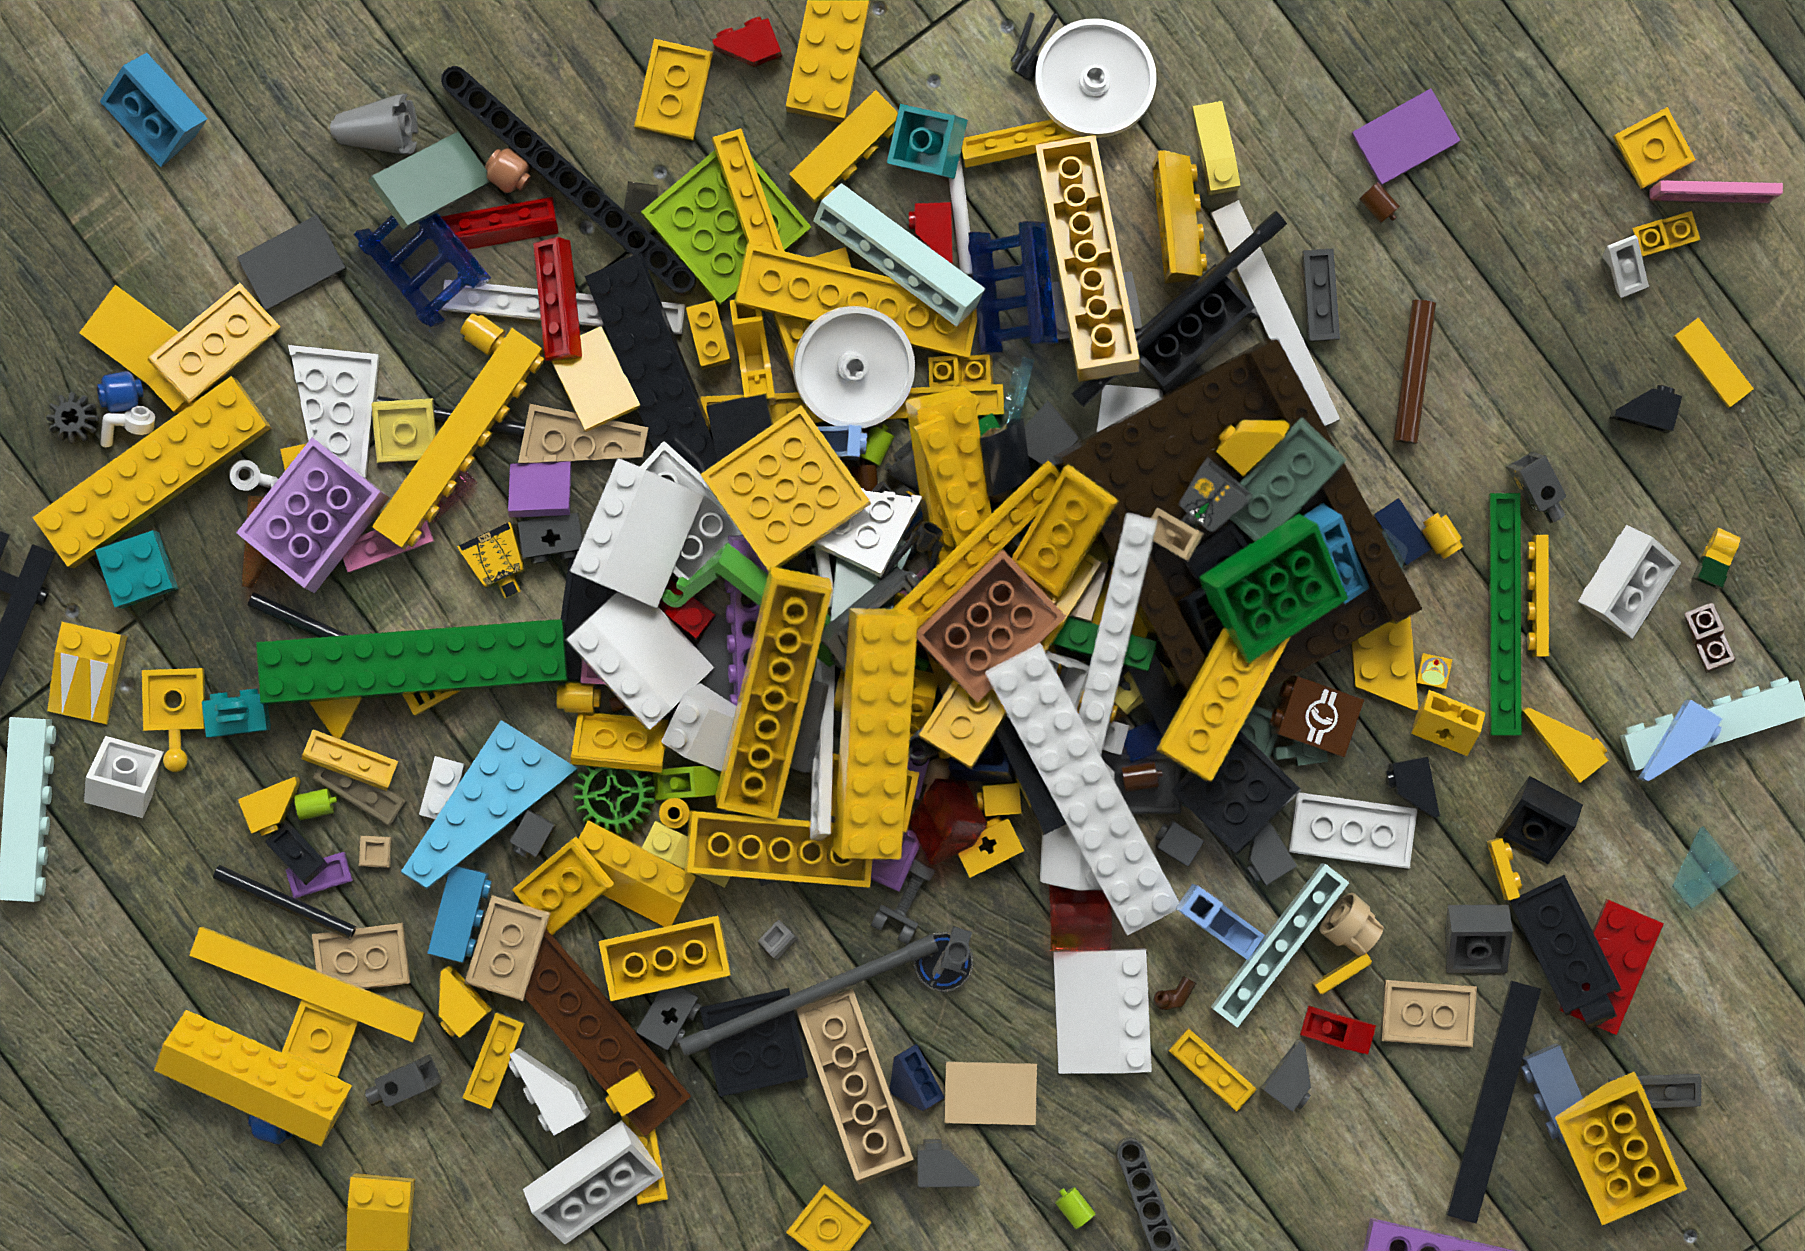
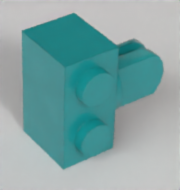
M258 688L240 690V696L228 698V692L210 694V700L202 701L207 738L271 730L268 705L260 703Z

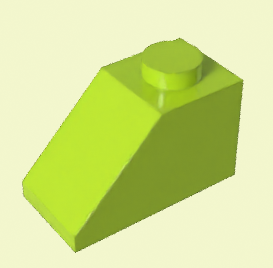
M708 766L662 769V773L653 772L655 800L716 795L721 771Z

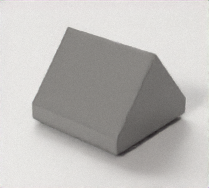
M778 919L758 942L773 958L778 960L798 937Z

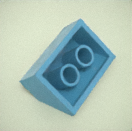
M148 53L123 65L100 100L103 106L160 167L164 166L195 138L208 119Z

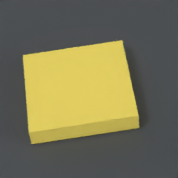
M433 398L372 402L377 463L418 461L436 436Z

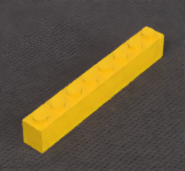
M511 328L377 518L372 528L404 550H406L408 545L413 547L422 535V532L419 531L425 521L430 523L440 509L437 504L443 496L447 498L450 496L457 485V482L454 480L460 471L465 473L470 468L475 459L472 454L478 446L483 448L492 436V433L489 431L496 421L498 423L502 422L510 410L507 407L513 396L518 398L526 388L527 383L524 380L530 372L535 374L543 364L545 359L541 357L544 354L541 347Z

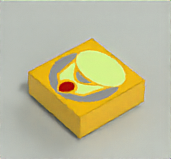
M1422 653L1416 683L1446 689L1453 659Z

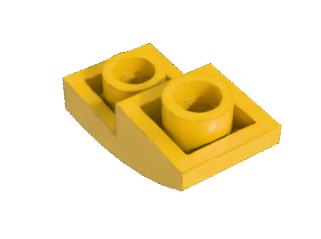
M1692 211L1633 228L1634 235L1638 238L1642 257L1701 240Z
M990 354L971 355L968 359H962L956 355L928 357L929 387L994 384L993 360Z

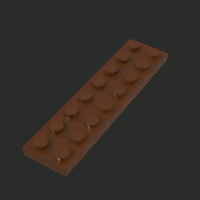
M546 929L525 998L605 1091L637 1070H641L655 1096L626 1115L646 1137L692 1095L641 1036L636 1033L634 1028L557 939Z

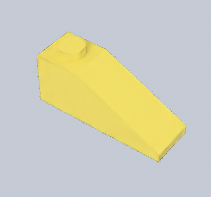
M1223 102L1192 106L1208 196L1237 191L1241 184Z
M655 821L642 849L685 869L688 835L674 828H669L659 821ZM696 874L724 888L731 877Z

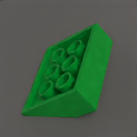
M1297 514L1199 577L1209 603L1248 663L1348 599L1318 524L1300 514Z

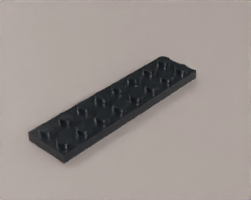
M642 253L586 275L585 279L623 374L626 375L640 403L638 411L644 426L649 427L648 436L654 451L665 441L700 474L718 462L711 426Z

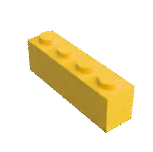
M875 90L789 173L790 179L814 203L820 199L823 200L835 189L833 186L841 178L846 181L856 172L858 168L855 164L863 157L868 160L879 149L877 143L884 136L888 139L893 136L898 112Z

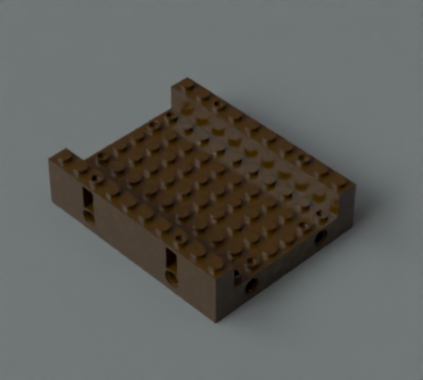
M1274 338L1259 342L1053 457L1061 472L1064 467L1071 465L1118 500L1097 535L1103 550L1114 568L1127 513L1151 519L1156 508H1159L1181 521L1187 512L1180 507L1179 503L1198 470L1208 457L1238 483L1254 468L1252 467L1242 476L1216 452L1221 443L1219 436L1228 426L1232 425L1235 428L1242 420L1286 421L1290 424L1288 432L1302 417L1336 450L1337 448L1279 339ZM1345 463L1294 516L1297 514L1304 516L1322 503L1342 515L1370 588L1346 604L1341 603L1293 634L1260 693L1388 622L1397 624L1422 610L1416 595ZM1230 518L1213 532L1206 529L1203 525L1197 529L1203 533L1197 546L1224 527L1228 522H1232L1248 545L1254 541ZM1153 541L1137 612L1152 640L1157 642L1156 647L1185 699L1208 655L1205 654L1177 601L1195 591L1201 585L1181 560L1182 557ZM1201 601L1196 603L1198 608L1203 606ZM1206 611L1201 614L1202 620L1208 617ZM1212 622L1205 625L1206 631L1214 627ZM1218 632L1209 637L1211 642L1218 639Z

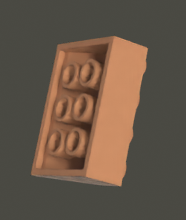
M1000 550L917 629L916 642L978 702L993 688L985 671L1039 644L1066 616L1004 550Z

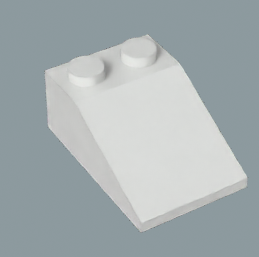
M699 683L684 692L661 742L687 759L721 771L737 706Z

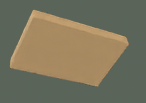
M492 895L465 983L524 1001L551 913Z
M404 923L356 928L351 940L333 932L312 934L316 971L362 989L411 983Z
M1385 980L1381 1041L1473 1047L1477 987Z
M946 1061L944 1122L1036 1125L1037 1063Z

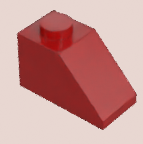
M951 202L915 203V211H909V230L915 229V237L953 264Z
M669 579L665 589L671 590L675 595H681L683 592L677 589L674 581ZM691 597L681 607H671L662 598L658 605L666 615L696 639H699L716 616L694 597Z
M1308 1006L1300 1035L1368 1055L1376 1025Z

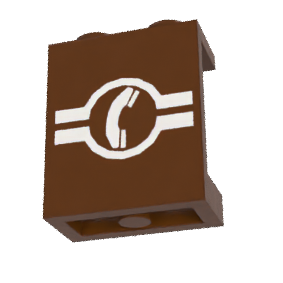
M1292 675L1288 680H1284L1279 696L1282 697L1278 709H1274L1270 718V725L1272 726L1270 732L1325 750L1330 754L1345 757L1364 699Z

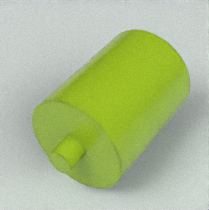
M883 424L881 429L874 425L871 426L867 434L865 454H860L861 458L877 466L881 465L895 437L886 432L888 426Z
M328 788L295 795L294 797L300 821L333 814V803H337L336 797H331Z
M1076 1187L1069 1189L1067 1192L1064 1188L1059 1191L1062 1196L1055 1201V1204L1075 1229L1084 1225L1096 1214Z

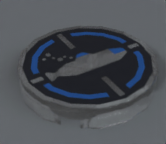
M947 931L932 934L939 949L938 952L914 961V970L920 982L929 989L938 992L953 991L963 986L971 976L974 966L973 953L970 949L969 958L962 963L960 972L941 967L945 949L950 940L951 932Z

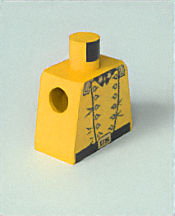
M511 522L457 546L484 587L489 588L498 584L504 599L521 592L514 576L525 571V565L515 528Z

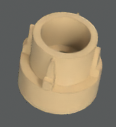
M1348 893L1341 897L1328 910L1320 925V932L1336 946L1344 944L1357 956L1367 953L1377 943L1384 929L1383 925L1375 919V915L1370 912V906L1355 893Z

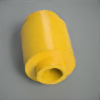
M473 313L464 322L460 333L465 336L464 339L490 356L504 340L506 331L483 315L477 316Z
M1436 513L1423 522L1425 528L1421 532L1436 555L1440 554L1445 559L1464 547L1460 541L1462 537L1447 514L1441 517L1439 513Z
M566 682L565 685H558L557 709H564L567 713H594L595 707L601 706V689H596L595 684Z
M670 798L660 806L659 817L665 826L681 828L688 823L691 810L684 800ZM672 807H676L680 811L677 819L669 817L668 812Z

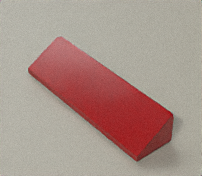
M553 197L434 218L436 241L441 254L554 235L559 232Z
M555 237L533 243L545 361L582 357L571 242L565 238Z

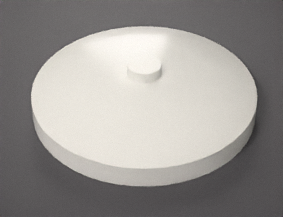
M1104 19L1079 20L1058 30L1042 48L1035 70L1037 96L1047 115L1065 130L1084 137L1095 135L1096 138L1109 137L1132 127L1148 110L1156 87V68L1152 55L1145 43L1127 27Z
M861 306L840 307L817 318L801 336L793 360L794 382L802 401L816 416L835 426L859 425L861 428H866L886 420L906 400L915 374L912 346L901 327L885 314Z

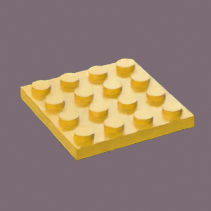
M802 405L700 474L768 572L770 566L781 567L871 505L866 494Z

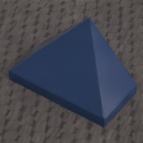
M917 1044L894 1057L890 1082L891 1094L921 1111L928 1109L945 1098Z

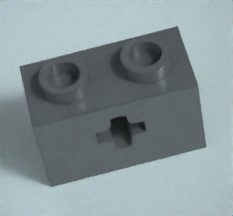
M579 513L518 522L523 558L531 559V564L548 562L549 556L561 554V559L575 558L584 539ZM551 531L556 536H560V540L555 541L554 547L544 542V538H548Z
M684 986L659 991L636 1033L666 1050L671 1045L677 1047L679 1040L683 1038L686 1032L681 1029L685 1020L688 1018L692 1021L701 1006L696 1002L699 995ZM673 1007L677 1010L675 1016L679 1019L678 1021L672 1020L670 1023L664 1021L666 1015L663 1013V1010L669 1011Z

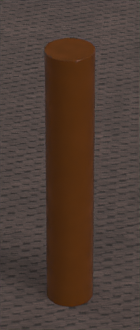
M1412 300L1394 441L1418 444L1436 302Z

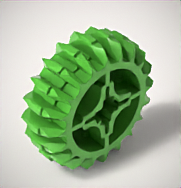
M586 766L590 771L589 775L583 772L578 773V777L585 780L584 785L580 783L574 784L575 789L583 790L582 795L573 796L574 801L583 800L584 805L579 806L576 810L580 813L587 809L589 814L583 818L585 823L594 818L596 819V825L603 823L605 824L604 828L611 831V825H615V832L618 835L622 834V824H625L628 831H632L634 828L631 820L634 819L639 825L644 823L643 819L639 816L640 812L650 815L651 811L645 808L644 804H654L655 799L647 798L646 792H654L655 787H646L645 782L652 780V775H646L642 778L640 773L643 771L622 769L630 773L638 784L636 787H624L619 782L616 768ZM607 769L608 776L605 788L600 791L590 792L591 784L595 777ZM613 781L614 785L618 786L617 789L621 788L622 791H630V793L622 794V796L617 798L616 807L615 802L611 801L612 798L608 799L607 796H599V794L611 791ZM639 795L635 809L629 815L622 818L623 800L630 796ZM591 801H606L610 805L613 819L599 814Z

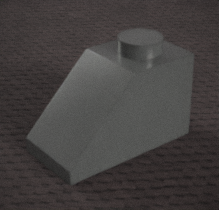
M1269 822L1251 842L1248 855L1251 865L1247 867L1255 882L1262 881L1264 885H1268L1297 867Z
M1298 1039L1261 1086L1263 1090L1292 1112L1296 1107L1301 1109L1311 1096L1307 1093L1311 1088L1306 1047Z

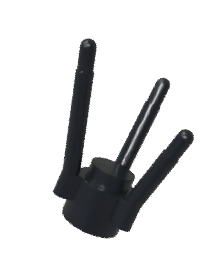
M1030 12L1016 52L1010 60L1014 63L1011 70L1028 81H1031L1035 76L1039 58L1036 54L1057 20V13H1053L1031 51L1025 50L1023 53L1034 19L1033 12Z
M921 522L918 530L912 532L909 540L890 560L882 577L877 576V579L883 580L912 545L914 547L908 555L909 560H913L918 551L924 554L932 551L928 575L936 567L939 553L944 546L940 542L943 535L942 530L931 522Z

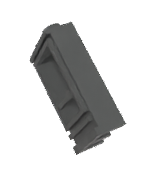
M896 567L849 608L878 609L902 588L908 594L921 581L912 571L906 572ZM849 608L823 629L820 643L827 646L832 653L829 657L830 660L837 667L843 669L844 672Z

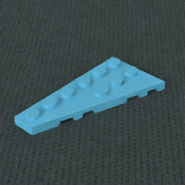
M501 720L401 870V873L425 889H428L456 867L463 859L479 849L482 844L527 811L539 799L556 788L563 780L575 773L578 768Z

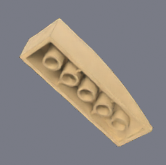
M853 988L796 1009L856 1182L860 1185L915 1165L913 1153Z

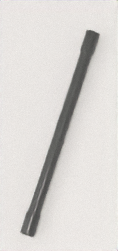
M931 934L907 944L904 948L725 1023L679 1040L685 1057L710 1047L716 1042L907 962L919 960L938 952L939 949Z

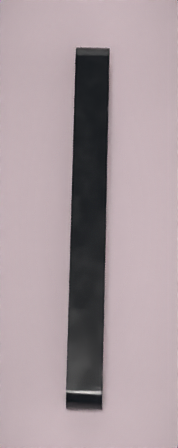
M451 66L444 70L441 77L442 86L453 99L509 148L524 158L537 173L630 255L634 256L642 253L648 270L672 292L679 296H686L694 291L696 287L694 273L679 258L469 73L459 66ZM454 75L464 77V83L460 88L453 89L448 85L450 78ZM476 95H484L487 99L485 106L476 109L471 106V101ZM498 115L509 117V123L505 128L499 129L494 127V120ZM524 134L531 136L532 142L529 147L522 149L516 146V140L519 136ZM549 154L554 156V164L547 169L541 168L539 166V159L543 155ZM573 174L577 177L576 185L569 189L562 187V178L565 175ZM590 194H596L600 198L598 206L592 209L585 207V197ZM619 214L622 216V223L618 228L613 229L606 225V220L610 215ZM634 234H641L645 237L644 245L637 249L630 247V237ZM659 253L668 257L666 266L660 269L653 267L651 264L653 256ZM684 273L689 275L691 280L686 288H678L674 285V279L678 274Z

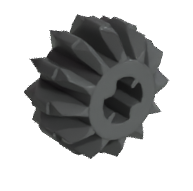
M70 392L68 401L63 395H59L58 401L60 406L53 403L49 405L50 409L56 411L55 415L46 416V420L56 422L50 426L49 431L52 433L59 431L57 439L64 441L68 437L70 444H76L77 436L82 441H87L88 436L85 431L88 430L95 433L97 430L90 425L91 421H99V416L90 415L97 406L93 403L86 405L88 397L85 395L78 399L76 393ZM76 412H78V414L75 415L76 417H79L78 422H71L68 425V422H70V420L67 419L68 414H75Z

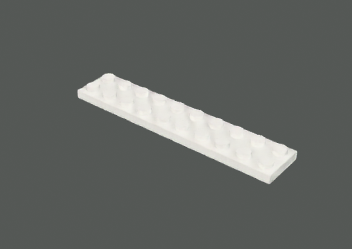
M1041 643L985 671L1126 934L1129 935L1176 911V907L1179 905L1177 896Z

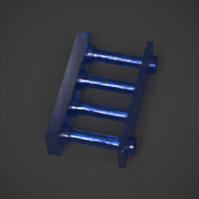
M438 213L418 222L420 225L419 231L393 255L381 243L399 225L393 215L385 220L374 232L369 228L357 230L353 235L358 239L360 249L365 254L372 256L415 308L417 318L423 324L429 325V327L440 325L445 321L438 311L465 286H471L474 289L483 286L491 279L489 274ZM427 239L433 240L439 248V254L413 278H410L400 264ZM447 262L452 263L458 271V277L430 302L419 288Z
M1019 222V234L991 239L990 233L968 232V250L971 255L973 280L985 288L976 307L979 328L978 341L981 353H1002L1003 341L1025 337L1031 338V344L1058 343L1045 222ZM1021 246V265L994 269L993 251ZM1024 276L1025 295L997 299L996 281ZM1027 307L1028 325L1006 329L1000 328L999 311Z

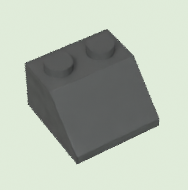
M1448 905L1445 924L1446 973H1507L1513 934L1509 905Z
M924 1139L923 1144L917 1145L918 1187H980L978 1173L948 1144H942V1139Z

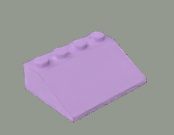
M312 437L236 533L302 587L315 593L390 497Z

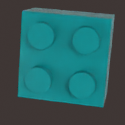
M900 104L887 164L955 179L968 120L951 114Z
M152 530L95 550L115 608L122 609L178 590L160 533Z

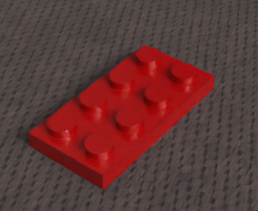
M1608 899L1605 900L1593 933L1622 990L1607 994L1617 1016L1596 1027L1617 1035L1664 923ZM1583 983L1582 989L1588 991L1590 984ZM1560 1006L1559 1011L1564 1012ZM1579 1008L1570 1014L1575 1018L1585 1021Z

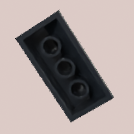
M1214 264L1193 284H1191L1185 291H1183L1177 298H1175L1169 305H1167L1161 312H1159L1152 320H1150L1144 327H1142L1135 334V338L1138 335H1140L1148 326H1150L1158 317H1160L1168 308H1170L1178 299H1180L1188 290H1190L1198 281H1200L1208 272H1210L1216 266V264ZM1226 277L1139 355V365L1156 385L1167 394L1177 388L1258 317L1256 307Z

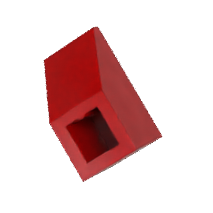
M761 17L752 18L744 23L745 27L735 31L733 28L724 29L716 33L717 38L712 39L715 51L752 67L782 57L781 49L768 18L764 20Z

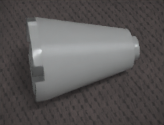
M397 94L336 114L330 124L331 136L334 139L336 138L337 142L342 145L402 155L412 154L417 145V141L412 142V133H418L414 104L412 100H406L407 94Z

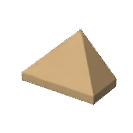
M1156 508L1151 519L1158 521L1153 541L1180 557L1189 560L1203 533L1163 510Z

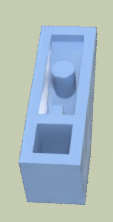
M1685 700L1638 778L1642 781H1650L1706 746L1708 742L1713 743L1722 727L1718 726L1722 718L1692 700Z

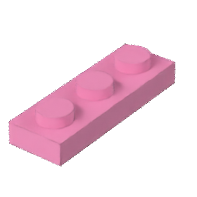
M425 521L419 531L422 532V535L413 547L408 545L406 550L376 530L360 535L343 557L347 572H353L434 542L428 522Z

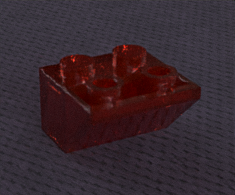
M935 778L917 809L912 814L910 825L929 863L936 865L974 846L987 826V822L966 781Z
M1049 884L1050 951L1111 950V904L1103 890H1075Z

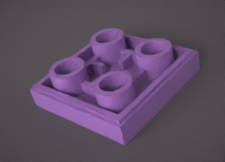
M571 461L510 464L509 518L570 515Z

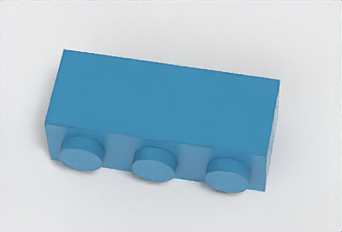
M456 865V867L449 871L428 954L462 963L466 961L467 957L472 958L477 941L472 939L474 928H480L484 916V910H480L482 898L487 899L491 890L492 881L487 880L489 873Z

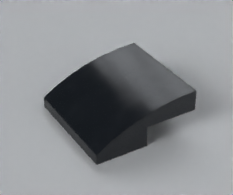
M1023 418L1011 419L1002 428H990L980 437L988 496H995L1008 491L1031 477Z

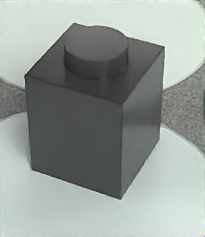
M528 810L510 840L512 844L516 845L513 850L528 859L531 855L538 857L556 824L532 810Z
M1171 821L1169 826L1164 823L1155 836V839L1159 841L1156 845L1157 848L1186 866L1190 865L1204 843V840L1174 821Z

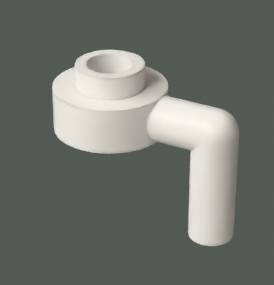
M144 406L133 407L131 410H127L125 414H105L102 420L101 446L111 447L113 445L114 426H124L128 432L138 435L151 433L155 426V414Z
M239 460L229 470L231 483L237 489L243 491L251 490L257 485L272 488L278 481L277 477L260 473L258 466L250 460ZM242 469H247L250 473L249 478L246 480H241L238 476Z

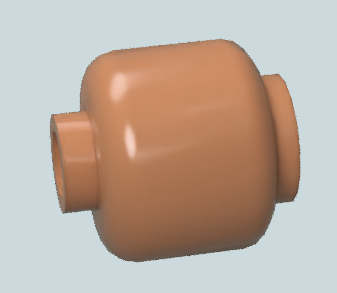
M505 148L502 151L497 149L485 165L487 179L505 193H511L516 188L520 191L523 190L531 179V176L528 174L530 164L511 148Z

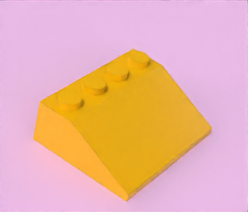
M1165 150L1158 151L1152 163L1164 283L1194 281L1203 275L1202 272L1207 271L1206 254H1200L1199 242H1204L1203 224H1197L1196 212H1201L1200 195L1194 194L1193 182H1198L1196 164H1191L1190 156Z
M1635 1072L1604 1084L1555 1116L1602 1225L1687 1190L1642 1084Z

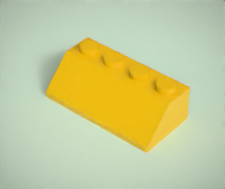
M588 820L579 840L614 883L602 895L664 927L672 926L698 875L687 873L685 869L642 849V846L619 834L617 835L613 831L606 830L601 825H596L594 821Z
M719 916L599 941L610 1001L731 976L727 947Z

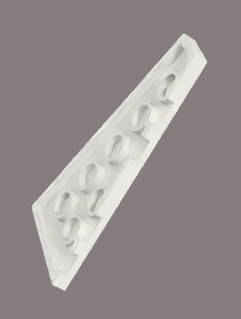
M288 345L308 440L313 437L366 478L373 421L371 404L375 402L380 355Z
M861 488L870 500L871 505L818 540L813 546L882 577L923 501V496L895 495V492L884 491L883 493L864 491V488Z

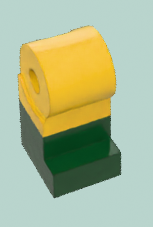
M1717 527L1704 549L1692 578L1715 589L1723 588L1727 579V572L1738 549L1740 537Z

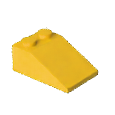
M357 1173L350 1177L346 1251H409L415 1189L414 1178Z

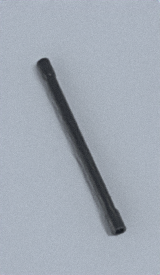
M1274 211L1255 228L1249 237L1138 335L1136 343L1139 355L1263 243L1268 242L1287 225L1285 219L1277 211ZM1116 376L1085 381L1072 393V396L1082 407H1085Z

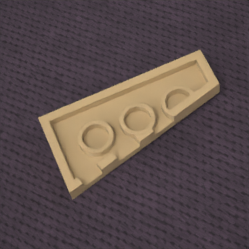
M530 404L518 464L643 458L649 427L612 420L585 432L576 413Z

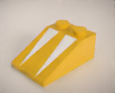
M61 622L54 653L47 711L108 724L128 636Z

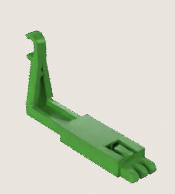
M726 543L689 580L679 577L676 587L683 592L681 595H675L671 590L665 589L662 599L671 607H681L692 596L717 579L720 574L761 606L768 574L729 543ZM828 614L826 615L824 628L831 621V617ZM820 643L817 658L830 668L834 664L829 658L832 653L827 646Z

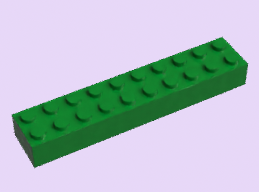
M562 619L256 642L260 703L263 705L569 682L565 625Z

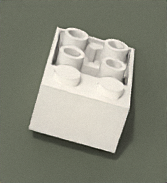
M520 1048L509 1054L512 1058L508 1062L509 1066L517 1078L520 1076L523 1078L526 1084L523 1091L530 1104L536 1103L541 1111L538 1118L546 1132L551 1130L553 1135H556L585 1119L591 1113L576 1085Z

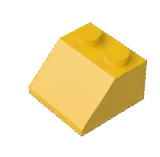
M450 965L441 971L439 1016L443 1020L440 1025L450 1036L457 1035L461 1038L493 1009L471 985L465 983L463 976Z

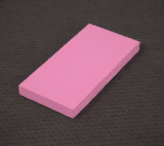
M1660 181L1650 188L1651 201L1770 203L1783 194V183Z

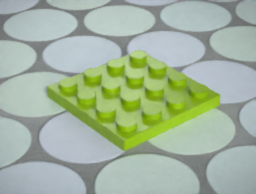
M714 150L641 211V215L676 256L694 273L695 278L720 306L737 291L745 248L748 243ZM752 158L785 251L810 230L811 226Z

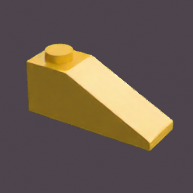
M1529 707L1522 709V716L1575 783H1581L1609 761L1604 755L1607 753V749L1598 738L1592 740L1590 736Z

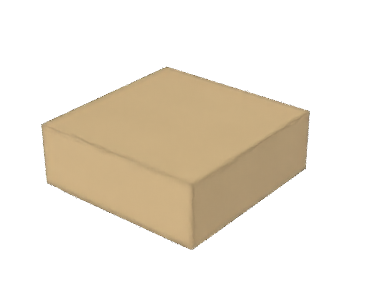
M360 836L359 866L391 867L392 837Z

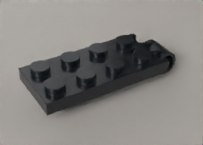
M1562 875L1520 895L1519 898L1510 900L1511 906L1565 1015L1568 1016L1572 1014V1011L1579 1008L1589 1029L1616 1017L1617 1014L1607 994L1614 991L1618 992L1622 989L1566 876ZM1583 983L1590 984L1588 991L1582 989Z

